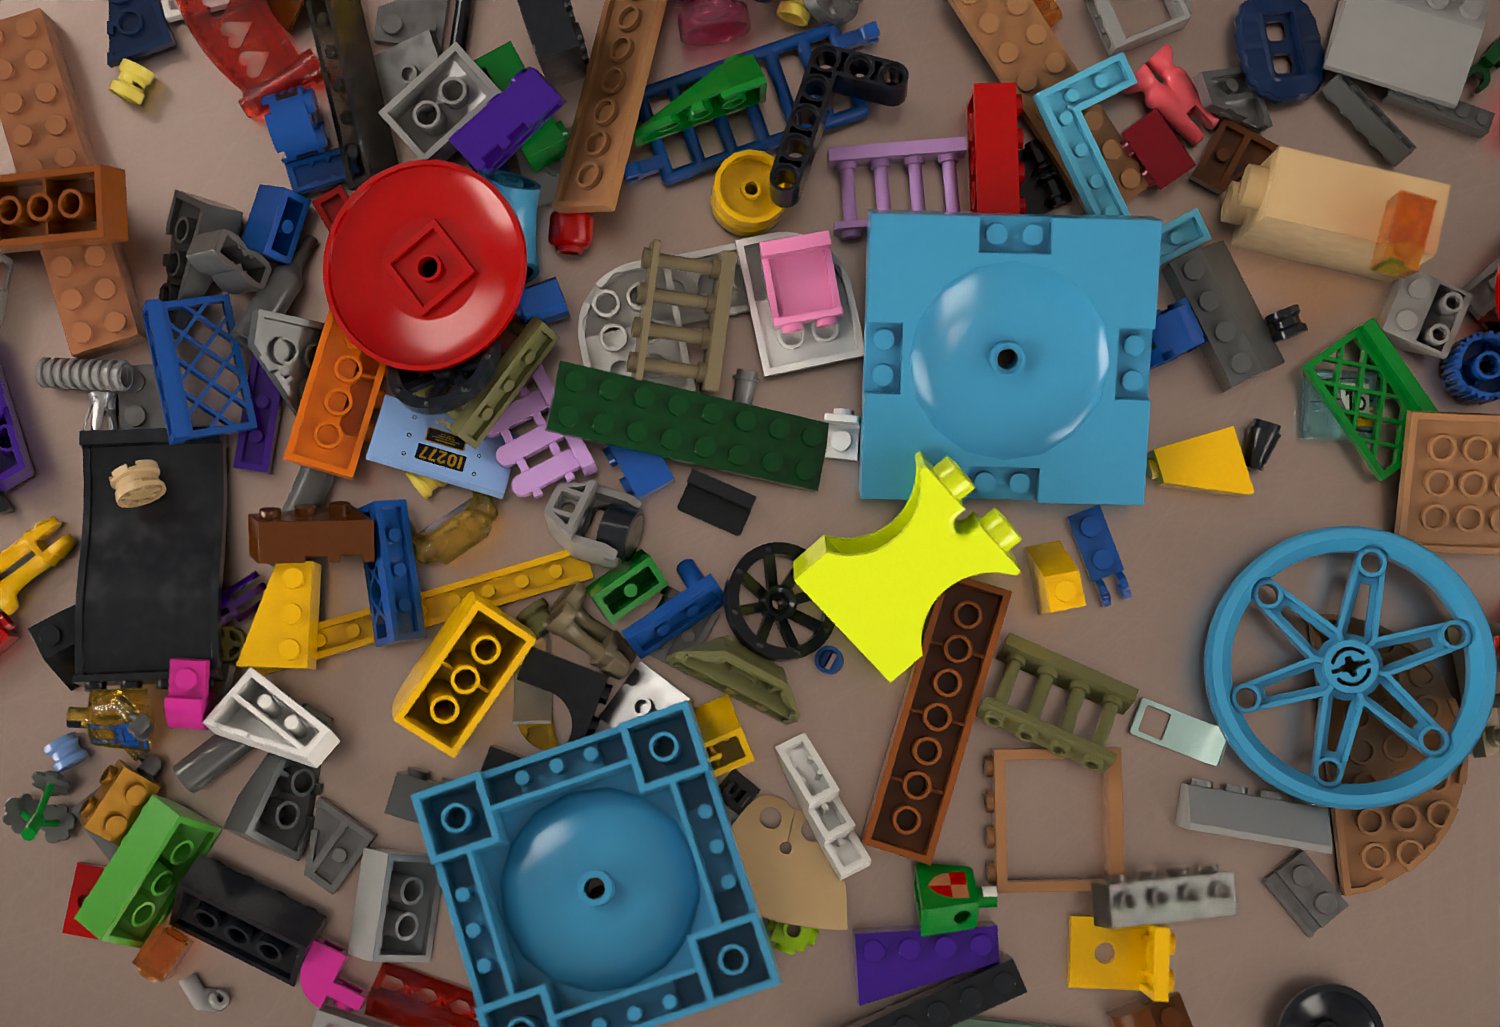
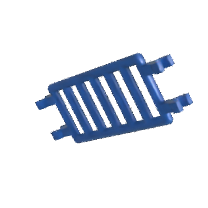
M876 21L844 34L841 33L840 27L835 28L832 27L834 24L827 23L742 52L744 56L753 54L757 62L765 60L784 116L788 122L794 100L777 55L797 49L803 68L806 70L812 53L811 43L829 38L831 45L850 50L879 42L878 36H880V31ZM725 59L646 85L637 123L642 122L643 124L654 116L648 99L668 93L672 102L682 94L681 88L697 83L717 66L724 64ZM893 82L887 83L890 86L899 85ZM814 94V98L822 97L821 95ZM850 97L854 107L834 113L831 107L823 132L868 116L869 107L867 102ZM758 104L746 108L757 139L756 141L737 146L728 118L724 116L714 120L724 152L705 158L695 128L692 127L681 131L692 163L673 169L661 138L649 142L654 156L626 164L624 178L628 185L646 176L660 172L662 181L665 184H673L719 168L722 162L735 152L747 149L766 152L778 148L784 131L773 135L769 134ZM801 124L800 126L803 127V128H808V127H811L812 125H810V124Z

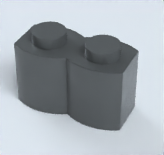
M226 229L194 235L186 254L188 261L195 269L203 274L211 275L214 282L223 291L233 295L263 290L272 270L268 261L261 254L247 249L239 236Z

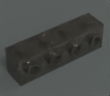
M1219 864L1197 865V871L1188 872V867L1167 868L1166 875H1158L1156 870L1136 871V878L1126 879V874L1122 873L1104 875L1105 881L1091 882L1094 926L1117 929L1237 915L1234 873L1219 870Z

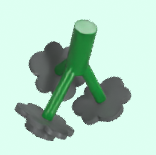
M55 771L34 772L31 777L33 780L32 785L35 788L42 789L43 795L41 800L33 799L28 793L21 794L19 798L11 797L7 799L4 804V810L7 813L3 815L2 820L6 825H11L12 831L21 834L22 838L26 841H32L40 829L45 831V839L48 843L68 840L71 835L70 830L76 825L75 815L69 812L66 804L56 806L54 804L47 805L50 796H57L58 794L68 795L71 782L65 779L62 774H56Z

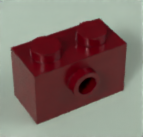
M1157 107L1121 132L1125 139L1120 141V144L1131 159L1137 155L1144 165L1139 171L1150 187L1157 184L1159 189L1162 190L1196 166L1194 160Z

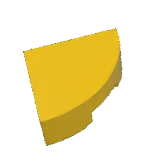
M553 716L551 723L518 724L522 735L533 746L544 751L559 746Z

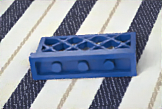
M229 293L161 302V299L146 300L141 311L169 444H182L186 440L256 430L258 426L241 347L231 336V331L236 324ZM222 304L225 318L219 326L201 315L206 306ZM192 307H200V309L196 312ZM181 309L193 318L182 331L170 322L169 310ZM196 320L214 332L205 345L187 334ZM225 323L227 326L228 333L222 329ZM173 333L179 336L175 342L173 338ZM217 334L231 345L232 351L226 360L208 349ZM182 339L200 351L191 365L177 356L176 347ZM203 354L221 365L212 379L194 368ZM232 357L234 359L235 366L229 363ZM180 366L186 370L183 376L181 375ZM224 368L235 374L238 378L239 385L233 394L215 382ZM189 373L207 384L198 399L184 390L183 381ZM210 387L228 398V401L219 413L201 402ZM239 391L241 392L242 400L236 396ZM187 400L193 403V406L190 408V410L188 408ZM234 402L245 410L247 422L234 424L222 415L230 403ZM196 407L215 418L208 428L193 430L190 415ZM218 421L225 425L214 427Z

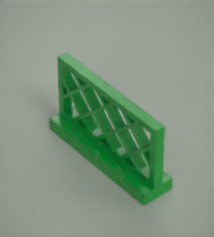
M1374 318L1360 323L1350 330L1348 334L1300 367L1378 481H1383L1401 468V451H1403L1402 443L1406 427L1407 410L1438 411ZM1351 340H1354L1361 350L1359 362L1343 359L1344 347ZM1336 352V358L1329 357L1331 354ZM1321 361L1335 364L1332 382L1321 380L1313 367ZM1342 365L1358 368L1355 386L1339 383ZM1365 370L1377 373L1380 378L1379 391L1363 388ZM1338 389L1354 392L1352 410L1340 408L1336 402ZM1361 394L1378 397L1375 415L1359 412ZM1385 399L1395 400L1400 406L1398 420L1382 417ZM1358 418L1374 421L1371 439L1361 437L1356 431ZM1381 422L1397 425L1395 444L1379 441ZM1378 446L1394 449L1392 464L1384 470L1376 460Z

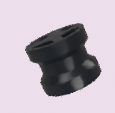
M1298 304L1281 309L1265 317L1267 323L1272 325L1275 331L1273 335L1275 343L1292 338L1308 330L1306 323L1300 320L1299 313L1301 310Z

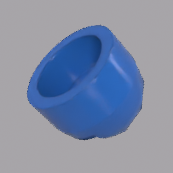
M824 646L817 651L815 665L822 673L833 675L838 673L843 667V654L836 647ZM835 653L837 654V656L831 668L828 670L825 667L827 666L832 654Z

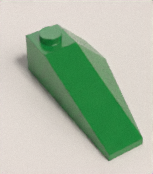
M742 53L726 58L724 64L717 66L635 129L633 136L636 147L766 102L767 81L753 54L744 56Z

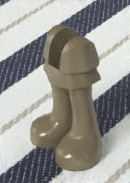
M577 580L568 586L550 608L551 613L543 621V627L551 634L560 636L586 652L591 657L590 665L599 667V671L621 680L629 673L630 665L636 658V652L618 630H611L594 619L583 608L582 602L586 597L587 589Z

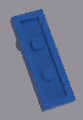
M693 559L681 561L676 568L687 589L622 631L624 637L640 659H643L724 606L723 591L711 573L704 577Z

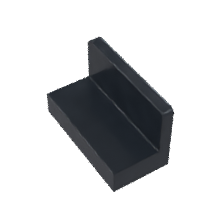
M692 468L687 480V486L677 508L685 514L735 536H740L757 496Z

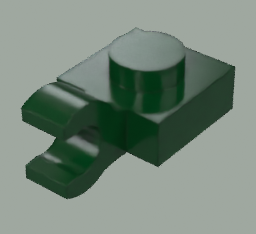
M1500 36L1489 45L1472 67H1470L1467 79L1470 76H1476L1479 79V85L1473 91L1476 94L1483 91L1489 85L1491 79L1489 74L1490 68L1492 66L1497 70L1500 68Z

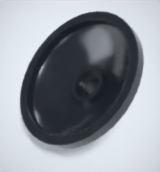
M1335 983L1313 985L1296 994L1284 1008L1278 1022V1027H1384L1378 1011L1364 995L1350 987Z

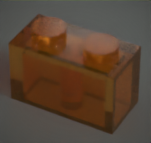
M1403 190L1387 200L1369 270L1401 279H1406L1419 271L1437 200Z

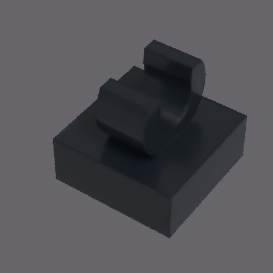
M737 769L731 770L719 785L724 804L738 815L742 813L761 791L760 788Z

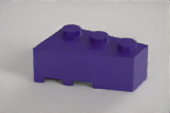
M531 67L529 70L525 68L520 70L511 79V85L501 94L498 93L492 97L480 112L448 138L477 171L492 175L567 102L537 69Z

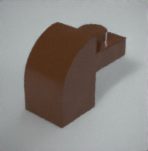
M1178 991L1169 994V1002L1150 1001L1143 1004L1140 1000H1136L1106 1012L1111 1027H1193L1181 994Z

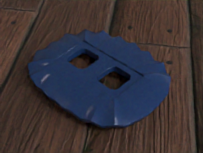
M1246 0L1240 4L1238 13L1234 18L1236 26L1234 38L1237 42L1236 53L1240 57V67L1246 73L1247 85L1255 89L1258 97L1269 98L1274 103L1285 101L1292 103L1298 100H1307L1319 91L1325 75V69L1323 68L1324 51L1316 19L1308 5L1302 0ZM1281 23L1284 27L1286 39L1280 41L1269 40L1266 24ZM1278 55L1289 56L1292 72L1277 73L1274 69L1272 57Z

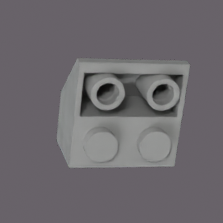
M1412 269L1393 281L1376 322L1395 348L1445 359L1450 352L1473 294L1416 269Z

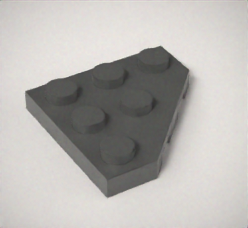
M253 309L247 345L296 417L325 323L262 309Z

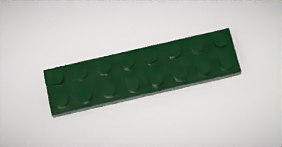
M560 361L545 431L816 492L819 488L825 458L829 423L647 380H634V377Z

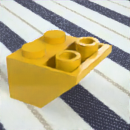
M728 695L693 709L716 777L755 760Z

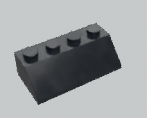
M200 854L178 884L169 925L295 987L300 978L303 961L313 941L321 936L327 917L310 906H304L288 898L280 891L272 890L256 882L248 875H242L224 866L218 860L210 859Z

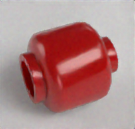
M556 210L553 211L549 220V244L556 247L555 252L559 254L583 255V250L589 249L593 243L594 217L588 212L558 213Z

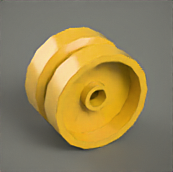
M747 149L733 153L722 162L715 174L711 189L710 205L715 219L724 229L738 236L753 237L765 234L777 224L785 208L775 205L770 197L769 177L775 157L764 151ZM782 183L779 187L789 188L790 184Z

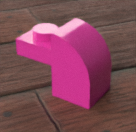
M170 659L169 694L165 697L164 702L165 718L170 728L209 730L202 722L214 710L215 691H208L210 660Z
M321 936L313 941L301 967L300 980L306 997L318 1008L323 1007L331 997L334 999L333 1004L338 1008L348 1012H352L353 1009L359 1011L365 1006L371 992L340 978L350 957L348 949Z

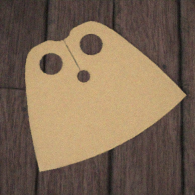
M761 795L742 811L731 827L761 916L778 922L808 928L847 930L845 878L842 880L838 879L818 841H809L803 836L801 829L807 820L802 810L794 809L784 799L772 795ZM771 807L779 811L781 823L777 828L770 829L763 826L760 821V813L763 809ZM787 842L791 845L792 850L789 854H784L780 851L781 843Z

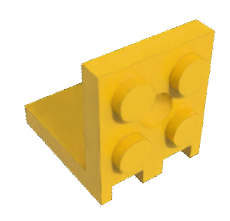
M1069 914L1067 986L1070 988L1140 990L1153 1001L1169 1002V992H1173L1175 986L1174 971L1169 970L1170 955H1174L1176 949L1175 934L1170 933V927L1154 918ZM1104 942L1110 943L1114 950L1112 958L1106 962L1098 961L1095 956L1096 947Z

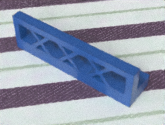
M406 499L373 501L358 508V510L374 520V562L363 563L375 646L384 647L397 642L426 638Z

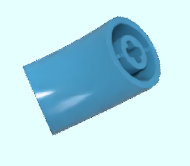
M496 170L492 175L477 171L479 175L490 181L506 197L520 221L527 247L526 284L535 279L540 273L536 246V222L541 185L528 177L508 171Z

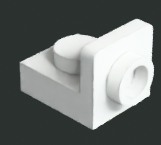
M835 408L833 414L825 413L824 421L829 423L824 459L858 462L861 418L854 416V410Z

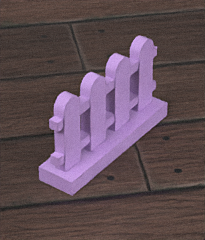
M542 364L539 365L519 393L522 398L508 406L486 435L488 438L502 435L506 444L500 446L496 451L498 463L505 468L517 464L521 471V474L517 475L511 483L514 493L518 497H527L533 494L535 499L543 496L541 489L564 477L567 482L576 479L573 473L579 469L582 470L585 478L598 471L582 439L545 431L546 422L541 414L550 409L554 386ZM534 381L538 390L530 393L526 384ZM533 418L538 427L513 439L509 430ZM565 439L569 449L561 452L557 443ZM549 448L554 457L529 469L525 460Z

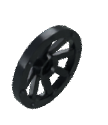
M498 337L486 348L483 354L451 368L429 371L431 373L406 383L404 381L405 370L388 366L387 378L390 389L406 408L419 414L437 415L460 408L474 399L492 379L501 355L500 338ZM476 369L472 376L466 381L465 378L468 374V371ZM435 384L426 398L412 394ZM449 385H456L457 389L443 395Z
M767 543L744 554L730 570L723 592L725 616L735 637L751 652L767 660L778 662L794 661L812 654L827 641L835 626L823 611L821 619L818 620L796 609L798 604L813 600L805 592L795 594L792 590L796 583L794 581L793 567L781 585H778L775 557H784L794 561L806 551V549L791 543ZM760 559H763L766 589L747 572ZM741 584L759 599L757 603L740 605L739 591ZM773 600L777 603L778 609L774 608ZM761 613L763 618L755 635L748 627L743 616ZM787 618L815 631L814 634L806 642L799 645ZM774 622L784 640L785 648L766 642Z

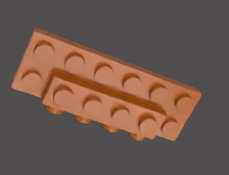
M330 308L283 460L353 480L363 443H370L376 423L370 422L373 410H381L386 390L380 389L383 377H387L388 365L372 359L358 349L342 332Z

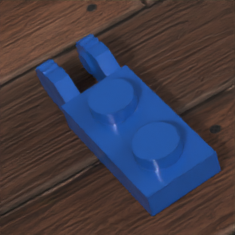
M1100 505L1066 517L1088 580L1093 583L1101 605L1103 607L1111 605L1110 593L1102 578L1113 575L1119 595L1124 600L1131 598L1130 587L1122 572L1124 567Z

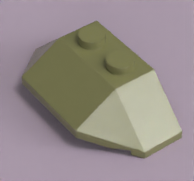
M722 636L668 655L665 660L669 665L785 725L798 722L800 713L784 668L775 664V661L767 660L744 648L734 636Z

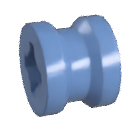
M76 732L68 733L43 748L45 754L51 756L55 762L53 768L56 774L76 766L89 757L87 751L81 749L78 745L79 737Z

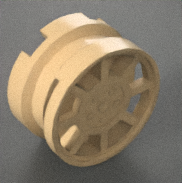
M149 459L137 460L134 466L128 468L127 464H124L111 472L112 476L109 477L111 487L117 490L115 497L118 506L123 508L143 506L159 499L165 494L166 486L163 481L159 480L160 469L156 461Z

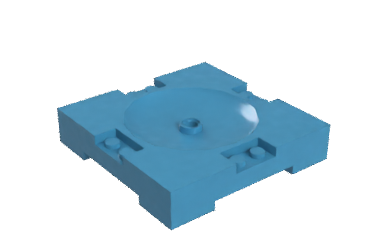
M868 209L862 414L860 421L858 489L861 499L909 500L916 475L914 455L921 451L933 466L948 455L970 478L976 488L966 495L962 501H967V498L1036 500L1038 503L1144 505L1151 400L1148 398L1152 330L1156 327L1162 220L1153 216L1047 215ZM1005 349L1013 350L1015 355L1013 361L1008 365H999L997 362L999 353Z
M687 700L618 723V726L502 766L484 772L478 771L411 794L430 862L436 868L477 1007L474 1009L480 1027H656L783 983L693 707ZM595 878H600L605 884V892L598 899L591 897L588 891L590 882Z

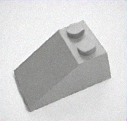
M455 41L378 113L420 160L446 161L457 151V148L448 138L480 112L492 97L502 92Z

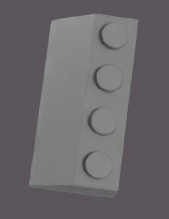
M1192 778L1191 785L1183 783L1180 785L1174 825L1189 830L1332 854L1333 843L1329 811L1326 808L1317 807L1316 804L1297 798L1295 803L1282 801V793L1261 790V797L1247 795V787L1227 784L1226 791L1213 789L1212 781Z

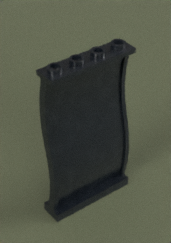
M207 426V427H193V430L205 429V428H208L209 426ZM166 428L79 431V445L83 451L84 490L82 537L75 605L76 675H73L72 682L85 687V692H106L107 686L120 685V690L140 691L143 690V684H156V689L169 690L170 659L210 660L209 688L214 687V682H224L221 611L227 522L226 448H228V434L186 440L182 444L170 445ZM149 459L156 461L160 469L159 480L163 481L166 486L165 494L159 499L143 506L133 508L118 506L115 497L117 490L111 487L109 477L112 476L111 472L124 464H127L128 468L134 466L137 460Z

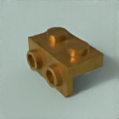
M118 759L114 766L109 765L103 772L99 781L101 786L95 795L88 796L79 810L81 815L79 820L88 831L120 846L124 836L128 834L140 815L143 806L148 802L152 794H157L161 786L154 780L128 767L126 762Z

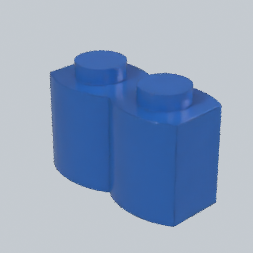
M556 277L524 287L516 310L517 317L523 324H528L533 316L543 321L546 325L570 317L566 301Z

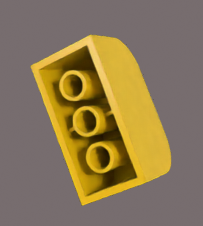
M470 591L452 611L400 687L391 707L393 720L450 757L455 758L537 639L533 631L474 591Z

